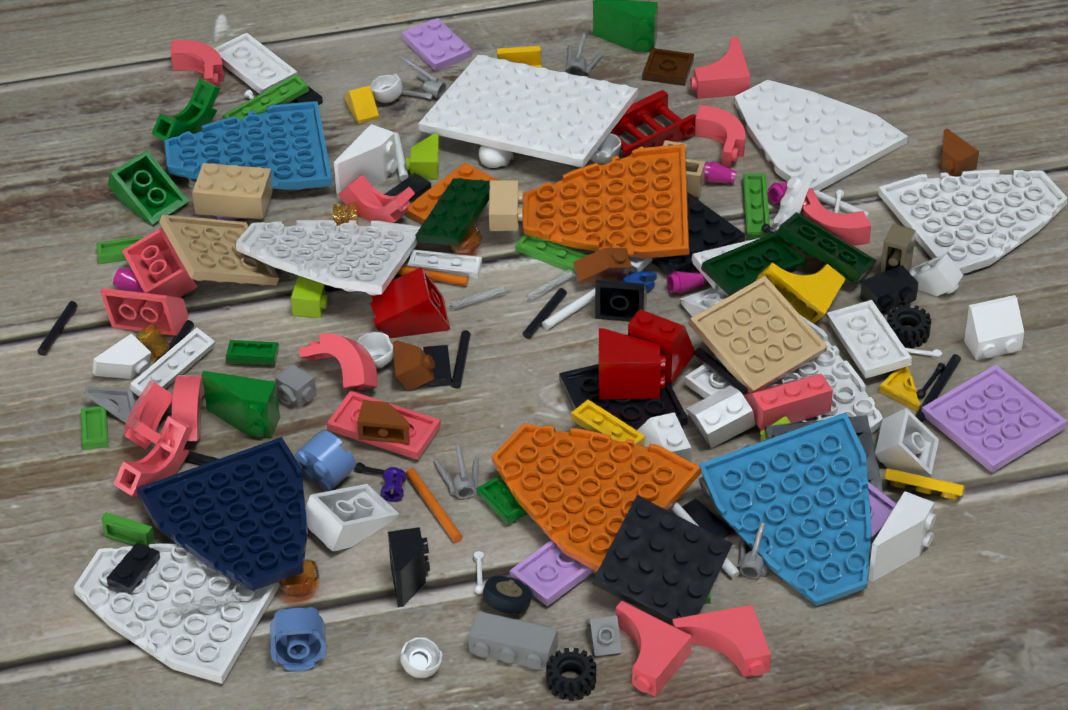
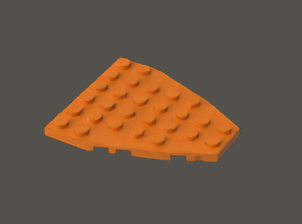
M685 144L638 148L632 150L631 156L622 159L619 156L611 158L612 162L604 165L594 163L562 175L563 180L551 184L549 181L537 189H531L524 193L523 230L526 235L590 251H599L603 248H627L629 257L640 259L690 255Z
M524 423L491 456L493 465L516 501L565 555L596 572L602 564L637 495L669 510L701 474L700 466L656 444L650 443L649 447L635 445L632 439L626 438L625 442L611 440V435L584 429L570 428V432L555 431V426L545 425L539 427L534 424Z

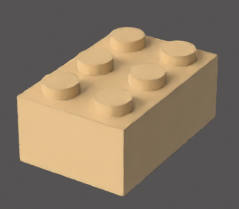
M203 163L192 192L195 214L263 220L273 192L271 169Z

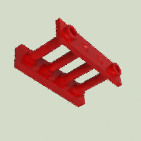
M661 90L633 103L610 133L616 135L621 140L620 150L622 151V158L632 155V150L640 147L663 146L665 140L679 142L694 135L696 115L692 114L681 119L668 108V93ZM662 114L673 124L664 128L653 118ZM645 123L655 133L646 136L636 127ZM627 131L638 141L628 145L618 135Z

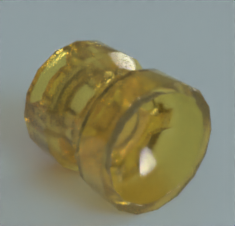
M349 203L347 206L333 204V219L336 222V226L349 223V220H356L358 225L357 203Z
M155 324L145 327L136 336L151 352V359L164 354L170 346L167 340L160 336L161 331Z

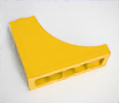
M773 262L756 279L757 281L766 276L791 306L813 324L826 314L845 281V278L828 264L815 274L797 275L781 269Z

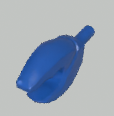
M643 271L635 272L624 277L622 282L646 284L647 293H649L655 287L653 280L657 279V274Z

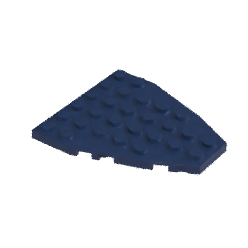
M282 437L136 488L140 501L158 530L207 567L240 585L255 591L304 572L308 527L302 470Z

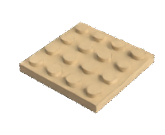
M173 215L161 216L159 223L191 279L197 281L210 280L220 283H249L261 286L277 285L279 276L272 266L236 251V241L249 227L246 222Z
M766 276L692 317L689 321L691 328L731 374L748 388V393L768 387L823 354L828 347Z

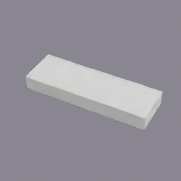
M413 250L408 267H422L424 270L478 279L482 266V257Z

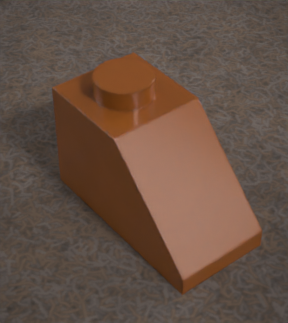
M945 129L942 141L941 169L954 177L961 176L964 171H974L977 169L979 151L949 129Z
M603 248L573 263L578 284H595L596 280L622 282L623 278L627 277L632 268L627 248Z
M398 340L393 342L395 375L408 391L434 380L433 368H435V363L429 354L426 355L418 346Z
M363 400L357 420L359 440L401 444L410 443L409 422L388 402Z

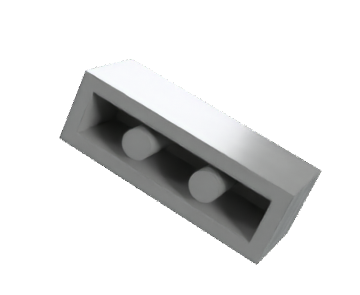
M478 611L468 635L469 653L479 657H487L505 663H513L531 669L546 671L547 661L549 662L551 655H555L558 647V629Z

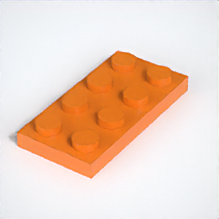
M464 162L408 206L409 210L405 213V216L422 225L453 178L484 181L498 179Z

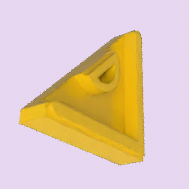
M908 366L894 370L879 386V392L915 411H918L921 403L918 400L914 380Z

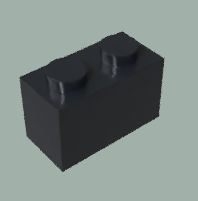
M901 265L862 280L860 299L863 302L872 300L879 311L884 313L892 310L894 307L897 308L898 305H905L915 301L917 298L918 281Z

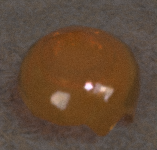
M473 224L460 246L448 245V247L455 254H471L481 246L482 234L479 228Z
M305 560L303 573L279 581L281 591L285 595L294 598L311 595L320 584L318 566L315 561Z

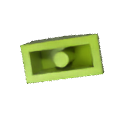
M434 133L411 147L410 157H406V170L410 171L411 175L416 173L426 180H438L440 157L439 133Z
M298 275L291 296L293 316L322 317L324 309H328L329 295H325V285L323 283Z

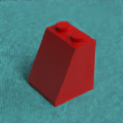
M422 267L391 281L383 294L371 295L372 302H370V306L376 317L373 318L374 325L379 332L383 331L389 338L442 332L451 329L444 297Z
M641 309L628 323L629 336L660 345V355H665L666 369L661 370V373H665V382L672 385L692 359L695 352L685 326Z
M599 328V399H660V389L665 388V373H661V370L666 369L665 355H660V345L609 329Z

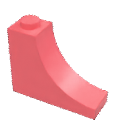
M738 37L730 38L729 50L720 60L707 66L694 68V77L690 78L691 90L696 92L697 99L734 96L750 89V74Z
M621 601L616 607L619 628L624 630L634 640L640 653L632 667V685L641 692H647L656 697L691 654L692 636Z
M753 605L672 619L673 627L692 636L691 644L709 647L724 654L738 667L742 677L758 676L770 672L771 653Z

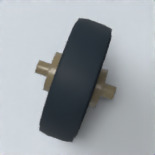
M494 576L485 583L483 599L488 605L498 611L520 614L525 612L530 606L532 592L519 580L506 576Z

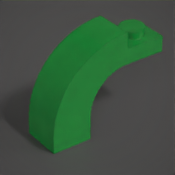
M199 78L187 106L176 115L170 116L160 113L151 134L164 141L172 137H178L187 131H190L192 134L202 131L201 126L210 123L217 112L213 105L221 88L205 79Z

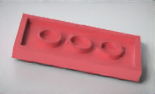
M353 391L348 393L327 422L328 431L416 460L420 458L441 427L440 419L389 403L409 422L410 443L401 444L359 440L357 420L363 400L384 401Z

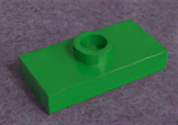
M230 340L226 353V363L275 366L279 344L278 342Z
M499 477L477 487V495L507 525L528 514Z

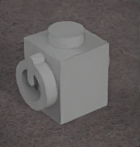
M293 364L275 378L278 399L285 405L292 404L300 409L316 396L315 378L309 372H305Z

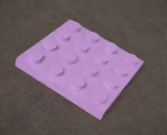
M997 365L992 366L922 407V412L928 421L991 473L1066 429L1067 426L1066 419Z

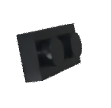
M137 542L106 578L107 584L131 594L159 561L160 552Z

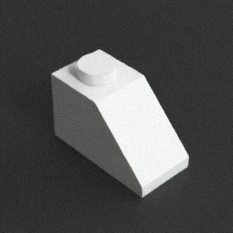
M947 253L917 265L909 272L918 281V290L934 296L954 292L959 287L958 283L963 277L962 272Z
M131 333L93 359L92 373L95 376L132 379L138 374L141 375L150 367L151 352Z

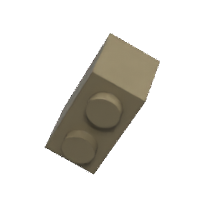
M892 224L883 243L880 273L901 265L909 272L912 266L916 230Z

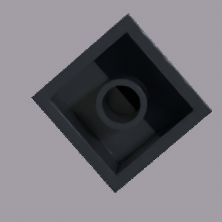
M596 280L595 319L630 322L640 309L646 310V284Z
M420 527L388 532L390 567L398 607H404L426 583L425 572L430 571L428 555L424 556V554L429 553L427 537L422 538Z

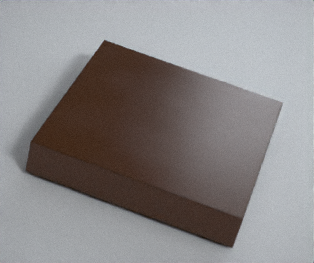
M652 48L642 73V80L685 86L694 62V54Z

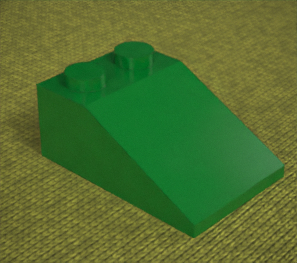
M593 0V35L632 51L651 52V49L655 48L658 2Z
M148 150L110 172L108 187L124 205L151 226L159 223L162 215H171L189 204V200Z
M209 371L202 372L206 407L209 412L246 435L272 438L280 419L276 382Z

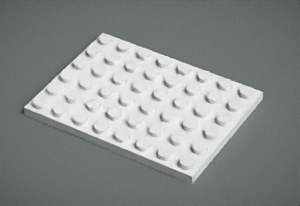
M477 55L418 123L419 131L430 134L439 133V136L584 167L638 97V88L610 83L605 80L591 79L586 76L548 70L547 68L529 66L524 63L510 62L505 59L491 58L486 55Z

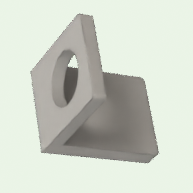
M617 616L587 619V623H590L594 656L622 652Z

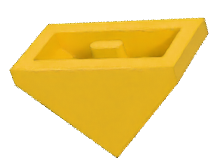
M370 85L350 90L344 95V100L358 124L379 119Z

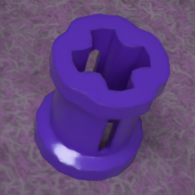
M397 467L387 468L383 473V480L385 482L380 493L386 501L397 502L404 496L402 485L406 481V473Z

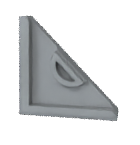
M86 386L84 392L85 396L125 423L135 405L132 391L128 389Z

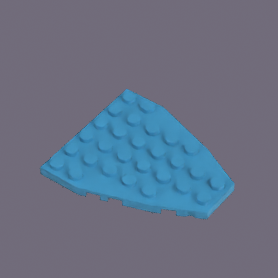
M318 101L268 106L267 112L256 115L255 111L247 112L244 120H239L233 116L201 126L202 131L192 134L190 131H187L178 137L164 140L167 171L170 175L197 179L203 163L269 168L272 174L273 189L300 190L303 188L332 186V175Z
M846 412L699 464L701 474L717 512L751 549L753 548L760 523L764 522L765 528L758 549V553L764 559V563L815 606L867 589L872 537L866 453Z

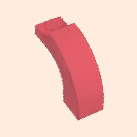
M192 40L171 41L173 71L191 70L204 75L205 80L218 87L219 82H224L222 59L214 48L202 42Z
M700 105L695 122V136L711 138L724 145L722 165L731 169L733 162H737L738 157L744 158L745 129L739 119L731 113L720 108Z
M362 174L347 185L338 196L354 213L368 221L394 223L409 210L408 206L411 204L409 199L415 193L408 187L396 196L384 195L377 191Z
M808 189L801 208V215L853 246L870 243L871 224L864 211L848 214L831 212L820 204L813 189Z
M322 333L319 334L320 341H313L309 343V346L299 348L300 358L310 361L336 357L342 368L343 388L362 391L378 387L374 361L367 349L355 340L336 334Z
M178 375L174 384L172 416L192 427L187 441H198L201 438V402L204 395L202 375Z
M150 380L129 414L124 427V436L145 450L151 441L157 444L162 436L157 433V427L163 414L172 402L173 394Z
M168 416L160 434L162 436L151 452L139 461H123L114 485L131 496H138L136 488L175 475L189 453L184 447L192 427L174 416Z

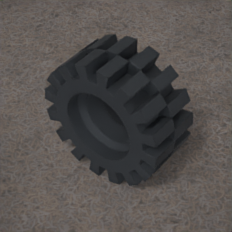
M906 304L905 308L903 305H898V309L894 307L891 312L889 311L887 323L905 348L906 345H910V348H915V344L920 347L922 342H927L930 336L931 318L925 309L919 310L917 305L911 308V304ZM902 325H911L914 327H905Z
M564 648V653H561L560 650L556 651L555 656L551 655L549 662L547 661L546 683L548 689L552 690L554 696L559 694V699L562 700L565 699V696H569V701H574V696L581 700L583 699V693L589 696L591 690L594 691L596 683V662H593V657L591 655L587 657L585 650L580 654L579 648H574L573 652H569V648ZM574 670L582 675L576 678H567L561 674L565 671Z

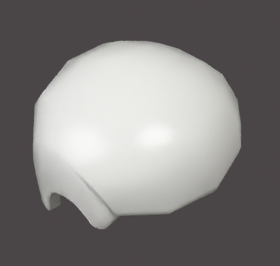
M397 74L393 76H379L370 85L374 99L381 103L393 102L402 94V81Z
M609 133L590 159L598 164L612 162V157L619 156L621 140L616 135Z
M481 145L479 158L481 163L487 168L507 167L511 159L514 160V153Z
M372 332L358 339L357 342L363 345L370 353L376 369L383 368L392 361L394 356L393 344H391L387 334Z
M415 637L404 644L400 660L408 674L415 678H427L438 671L443 653L428 638Z

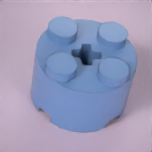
M326 430L318 432L295 453L296 459L302 466V476L310 482L313 479L316 480L325 492L334 489L356 467V461L350 450L345 452L340 447L343 442Z
M313 607L280 609L275 613L274 619L270 624V652L276 664L278 661L284 665V669L289 671H305L315 667V663L321 659L322 661L326 655L325 623L317 609Z

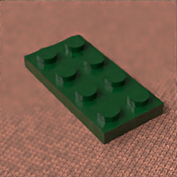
M453 178L415 234L417 242L460 246L489 201L490 181Z
M798 212L782 223L776 232L785 242L798 246L806 255L816 257L824 265H830L850 281L858 283L877 262L873 257Z
M774 232L702 262L701 270L731 296L755 282L758 275L772 262L781 269L792 273L804 268L806 260Z

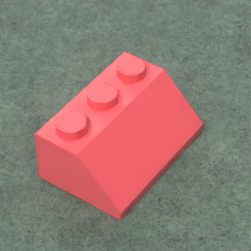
M162 227L122 250L144 293L180 298L198 287L194 279L190 278Z
M106 288L100 290L112 328L141 332L152 331L157 334L177 336L189 318L183 298Z
M815 374L747 393L743 396L753 410L755 423L760 431H763L765 426L774 424L784 416L791 423L831 412L833 389L822 374Z

